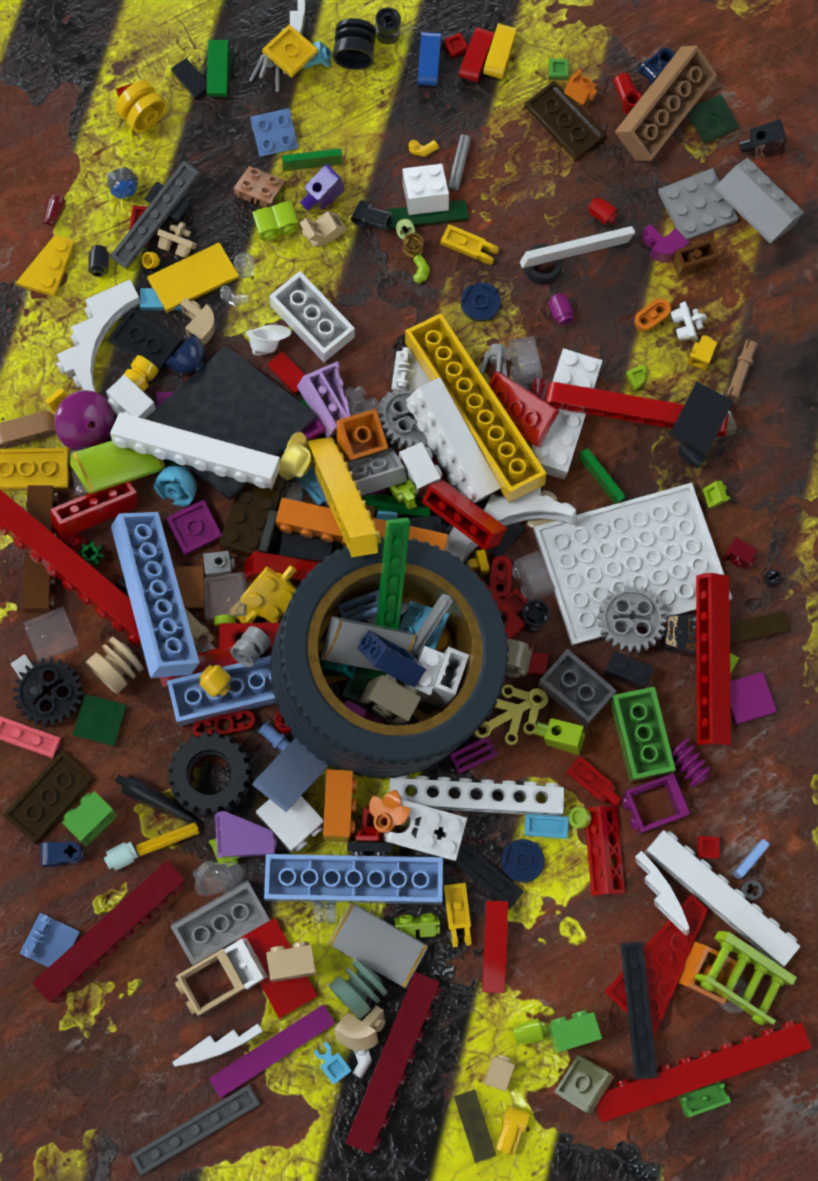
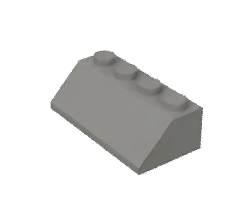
M748 158L737 164L714 188L770 244L792 229L804 213L796 203Z

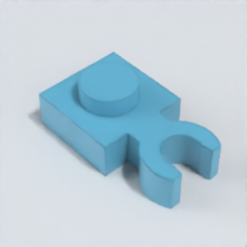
M325 1042L324 1046L327 1048V1052L321 1055L317 1050H314L317 1058L325 1061L320 1067L334 1085L350 1073L351 1069L339 1053L332 1056L331 1047Z

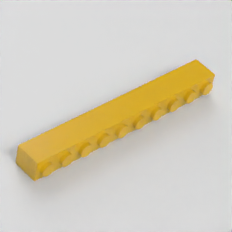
M332 437L309 440L308 450L311 453V464L351 557L378 553V544H381L379 530L376 531L375 522L371 520L370 511L366 509L365 500H362L360 490H357L356 481H353L352 472L349 471L347 462H344L343 453H340L339 444H335Z

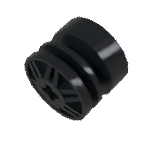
M356 18L344 19L338 22L335 29L334 62L343 68L351 70L371 67L374 63L375 26L366 20Z

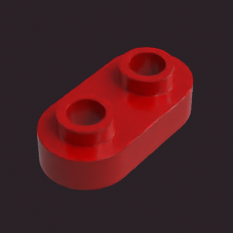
M498 556L491 564L489 587L502 599L509 594L511 589L512 563L507 557ZM502 565L505 570L499 571L497 567ZM497 586H502V587H503V591H501V592L497 591V590H496V587H497Z

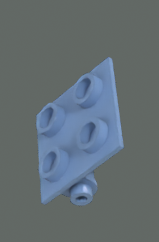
M289 108L250 117L259 157L298 148Z
M40 913L20 954L49 967L74 945L80 932Z

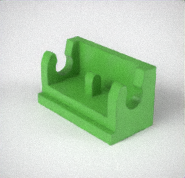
M718 1081L677 1096L684 1116L692 1117L730 1103L731 1100L724 1091L725 1085Z

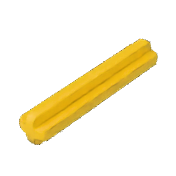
M191 823L136 845L137 853L139 856H143L199 834L198 826L196 823Z

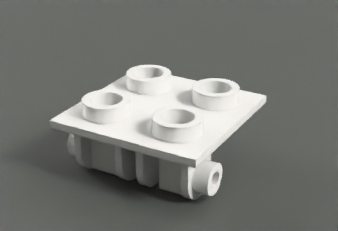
M405 347L403 351L396 352L391 390L396 388L400 391L404 387L408 391L412 387L413 392H415L420 386L430 382L410 348Z

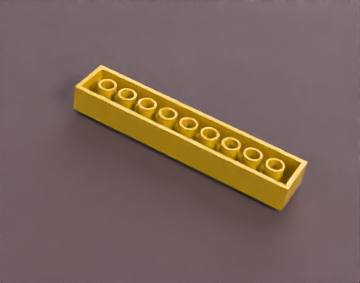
M440 313L405 330V343L407 347L411 349L413 356L430 382L439 377L441 378L501 487L500 491L508 503L545 485L547 473L443 315Z

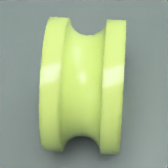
M402 219L396 224V231L401 239H404L407 234L415 233L413 223L408 219ZM403 226L408 228L409 231L407 233L400 231L403 230Z

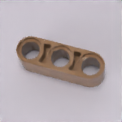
M43 411L0 423V449L18 446L55 435L52 412Z

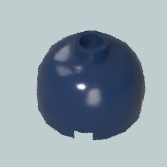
M193 333L165 364L176 373L182 375L189 374L193 370L198 372L204 365L202 362L206 353L204 344Z

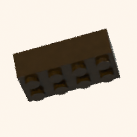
M277 476L272 489L267 487L260 488L253 483H249L235 496L219 541L221 551H229L230 554L243 558H248L254 551L260 552L259 547L269 511H278L286 488L285 478Z

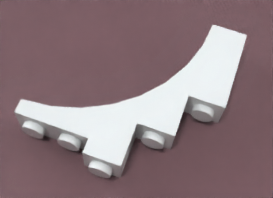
M131 280L85 299L87 307L84 309L89 319L71 327L73 334L70 336L75 347L57 354L59 362L56 364L60 373H65L68 379L73 378L77 388L81 387L82 390L95 392L93 381L94 361L105 334L131 308L134 309L140 305L139 296Z
M541 487L508 503L503 495L496 496L492 494L484 509L486 513L504 526L533 519L558 520L574 524L577 518L576 509L568 503L561 504L549 496H542ZM453 526L448 536L449 541L446 551L451 552L453 557H459V561L464 564L470 553L478 545Z

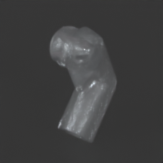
M223 286L220 289L221 299L230 306L249 304L248 294L236 295L229 286Z

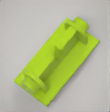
M425 913L421 917L401 915L399 918H395V926L400 927L398 929L416 938L415 930L420 929V937H434L436 934H440L438 915L434 916L432 913Z

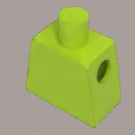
M550 719L549 725L537 722L534 731L535 735L545 737L547 746L574 755H580L585 739L584 726Z

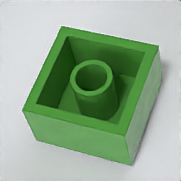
M95 791L92 794L87 793L80 800L81 805L75 810L71 809L64 816L65 820L62 822L86 847L118 816Z
M587 1010L571 1014L573 1019L566 1020L564 1016L550 1021L551 1025L546 1028L554 1053L602 1039L594 1012L588 1014Z

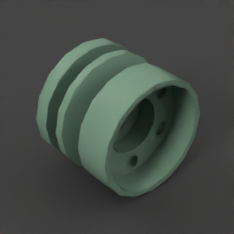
M355 959L352 965L356 968L357 972L354 973L347 967L345 971L350 979L346 981L338 976L328 987L361 1020L371 1010L366 1000L370 998L378 1003L380 1000L374 992L377 990L383 997L388 992L379 977L367 965Z

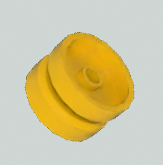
M141 80L129 86L120 95L116 102L115 110L122 119L127 120V124L133 131L140 133L150 129L161 119L166 111L167 102L160 94L155 92V89L149 82Z

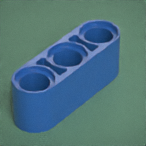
M421 32L417 85L437 87L441 33Z

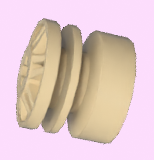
M111 637L108 641L114 649L111 650L104 644L102 648L107 655L103 657L95 652L86 661V664L115 694H118L127 686L123 675L127 674L134 679L136 675L130 668L133 667L138 672H141L144 668L140 664L138 657L129 647Z

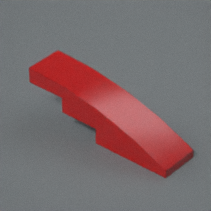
M485 901L482 992L505 993L508 927L507 901Z

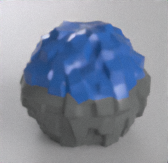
M123 167V169L118 168L107 173V186L113 196L123 199L134 195L137 190L138 176L132 170Z

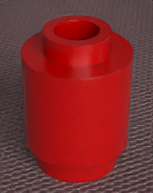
M595 197L587 208L590 215L604 225L612 224L618 216L616 213L617 208L603 198Z

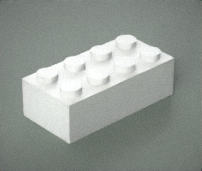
M301 271L269 296L270 306L323 362H326L355 338V328Z

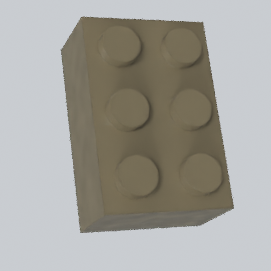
M386 674L367 683L356 705L385 722L397 726L409 721L421 697L416 695L417 691L406 685L405 687L397 684V679Z

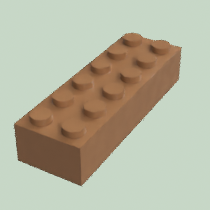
M681 46L616 129V135L635 161H651L716 78V72L698 46Z

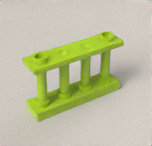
M718 931L714 939L721 943V950L709 974H696L695 979L701 982V987L711 992L715 991L753 1016L752 1020L760 1025L765 1023L774 1025L776 1020L766 1014L780 986L784 984L793 985L797 977L732 933ZM735 952L738 954V961L724 987L716 979L729 953ZM751 963L755 966V972L741 998L733 993V990L746 964ZM767 974L772 977V983L760 1008L757 1009L750 1004V1001L763 975Z

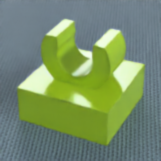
M715 481L703 488L708 508H715L730 499V496H727L725 492L727 486L723 485L722 481Z

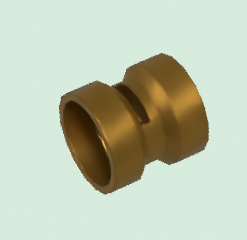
M417 233L407 234L403 240V254L406 258L413 260L415 256L423 253V239Z

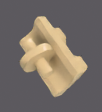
M180 222L178 227L175 225L170 226V230L175 232V235L161 229L157 233L160 236L158 248L169 252L172 243L176 242L179 245L175 254L184 258L188 257L191 249L195 250L197 244L182 238L183 235L189 237L191 233L185 230L186 224Z

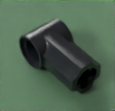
M361 200L350 219L359 227L365 228L368 225L386 231L392 226L393 215L392 213L375 208L367 201Z

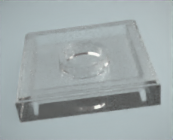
M240 572L204 578L206 620H214V617L218 615H233L235 617L247 615V605L240 601V597L246 591L245 573Z
M64 607L23 623L39 663L41 658L47 660L50 657H55L79 647Z

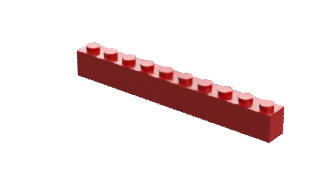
M0 489V533L4 536H10L16 547L29 552V557L37 564L42 563L46 567L45 570L52 577L55 578L57 576L63 581L62 585L67 590H74L84 604H90L96 609L95 612L102 619L107 618L112 622L111 626L117 632L125 633L131 644L136 647L139 645L142 648L130 598Z
M792 1020L783 1023L782 1029L775 1031L774 1027L761 1031L762 1036L754 1038L752 1034L740 1039L742 1043L733 1045L732 1042L720 1045L721 1050L713 1053L712 1049L700 1052V1058L692 1060L691 1056L678 1060L679 1065L677 1066L663 1065L657 1068L658 1078L640 1079L631 1082L627 1078L616 1082L617 1087L609 1090L607 1087L597 1103L595 1111L598 1120L603 1123L812 1049L803 1023L795 1024V1021Z

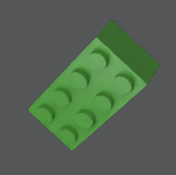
M655 687L613 695L609 701L629 782L633 783L672 774L676 769Z

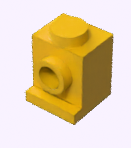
M703 335L699 343H694L687 364L706 371L717 342L711 337Z

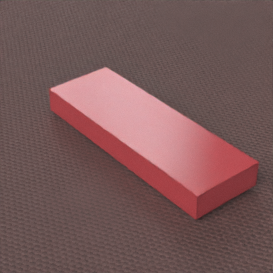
M0 716L1 741L52 759L55 758L62 738Z

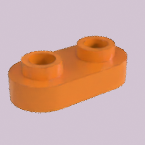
M656 299L636 314L634 319L635 327L641 332H647L664 321L671 311L669 302L665 299ZM661 309L663 313H658L656 310ZM645 320L647 324L644 325L641 323V321Z

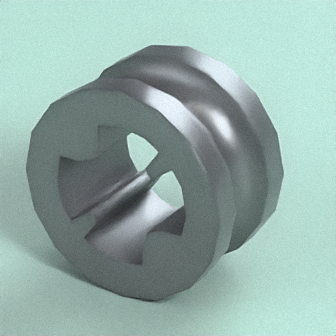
M750 880L743 884L741 892L746 896L745 899L753 901L762 895L763 888L758 881ZM749 884L751 887L755 886L757 888L755 896L747 893L749 889L747 886Z

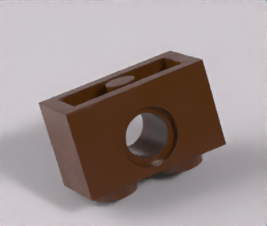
M712 238L676 249L671 261L679 278L716 266L720 255Z

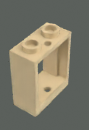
M224 949L219 950L176 976L178 981L175 982L181 995L183 993L187 995L189 1001L186 1004L192 1014L196 1012L197 1016H201L245 990ZM219 960L234 989L200 1007L185 979Z

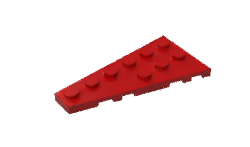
M692 894L681 905L689 926V934L685 935L668 919L643 947L653 1039L656 1036L669 1000L673 995L684 964L708 911ZM622 971L604 993L627 1014Z

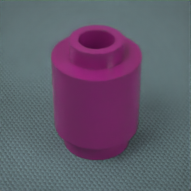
M561 293L553 295L548 305L554 320L559 325H565L573 321L574 312L567 295H562Z

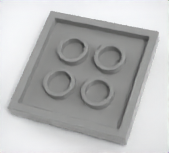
M713 168L660 188L658 191L675 228L688 241L738 221L733 207L714 189L720 181Z

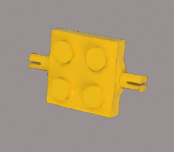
M289 565L287 570L281 574L274 572L266 566L240 597V601L252 610L244 620L247 623H253L260 616L266 618L271 623H276L286 611L297 589L289 580L297 570Z

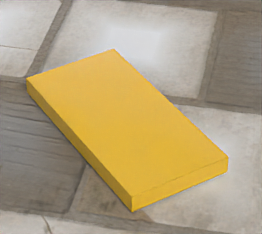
M217 243L148 276L147 280L167 313L181 305L185 298L192 301L238 279L239 275L221 244Z
M69 448L0 449V489L2 491L27 490L28 485H53L55 490L69 489Z

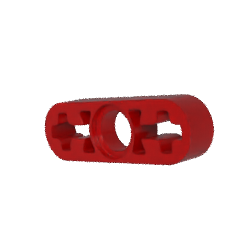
M248 710L196 721L193 726V732L196 737L201 736V732H197L200 729V725L209 728L212 727L211 722H214L216 732L222 736L246 732L254 727L255 717ZM242 716H247L248 719H251L247 726H244L243 723H237L238 728L234 729L232 718L236 717V722L243 720ZM221 720H228L230 728L222 731L218 728V723ZM212 729L206 730L208 734H213Z

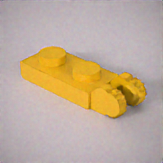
M448 224L440 241L441 245L476 260L479 259L488 265L493 264L494 259L481 252L482 248L493 254H497L499 251L497 246L485 241V239Z
M466 883L444 885L448 928L451 931L452 947H458L456 929L464 928L465 934L464 941L466 946L471 945V922Z

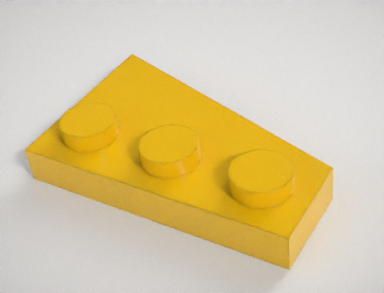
M54 235L17 280L16 286L56 297L75 246V241Z

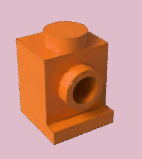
M579 69L570 77L564 93L584 105L588 100H593L598 90H596L597 84L588 77L581 75L582 71Z

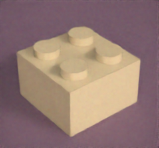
M306 942L295 943L293 948L285 949L284 946L272 947L271 952L266 953L271 982L316 975L312 947L307 945Z

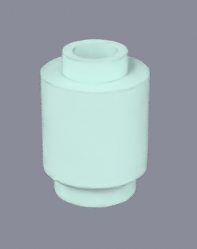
M124 842L106 851L107 856L104 857V860L109 870L114 868L117 871L133 863L134 859L138 858L131 842L127 844Z

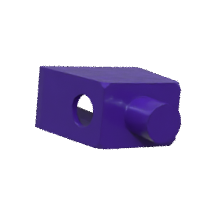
M326 164L305 185L304 188L307 196L300 204L306 211H309L315 204L320 209L325 208L345 191L341 177Z

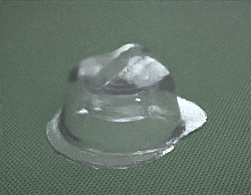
M212 860L205 861L197 870L193 871L195 890L202 896L226 893L242 882L244 876L243 869L235 862L217 863Z

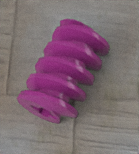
M688 738L671 751L673 759L677 758L674 765H682L679 772H687L684 779H693L689 786L695 787L713 774H707L710 769L709 766L702 768L705 762L704 759L697 761L700 755L699 752L692 754L695 746H686L690 740Z

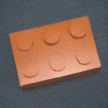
M326 770L323 841L350 842V837H354L355 821H351V815H355L356 799H352V793H356L357 777H353V771Z

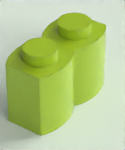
M291 201L252 212L260 240H273L279 234L290 235L299 229Z

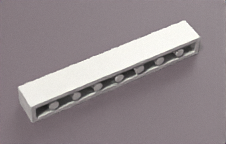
M119 412L110 432L113 444L120 448H130L138 453L151 454L162 460L169 459L179 465H190L200 471H211L218 476L232 477L239 482L253 483L260 488L267 487L272 489L280 470V458L277 456Z
M663 830L644 853L764 956L779 966L784 967L800 948L796 943L797 939L788 932L785 934L779 929L780 925L774 919L766 918L759 906L746 901V896L740 890H733L728 885L729 882L725 877L711 871L712 867L704 860L699 861L694 856L695 853L686 845L683 847L677 842L678 838L670 831L666 833Z

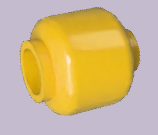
M209 665L199 676L201 679L199 682L200 686L212 697H216L219 694L224 696L231 688L229 685L231 676L219 665H214L213 667Z

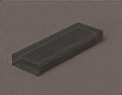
M475 1089L453 1096L474 1162L477 1163L497 1156Z

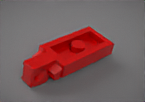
M581 756L566 771L570 778L603 804L607 801L613 807H616L621 801V798L614 793L616 788L612 785L613 783Z

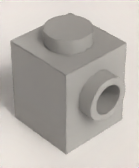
M229 551L203 554L207 580L232 577L231 570L235 569L234 557L229 556Z

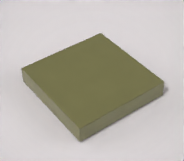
M577 1055L554 1093L588 1115H591L614 1076L582 1056Z

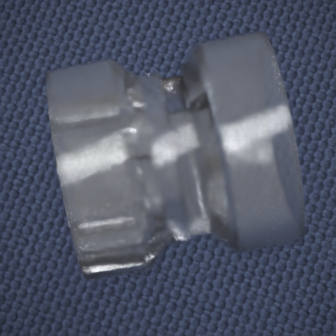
M314 902L313 924H320L321 922L335 924L336 902H329L328 904ZM323 908H325V916H324V918H322Z

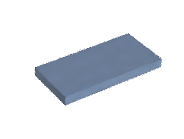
M297 738L280 753L252 784L285 812L298 801L330 766L325 764L326 761L319 760L314 754L309 753L306 750L307 747L304 744L301 745Z

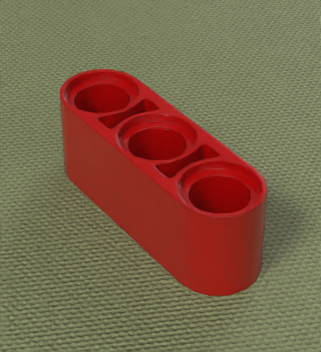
M476 27L459 71L460 78L478 83L494 38V32Z

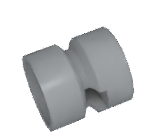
M250 626L230 651L240 664L252 667L260 658V654H263L271 645V641L262 630Z

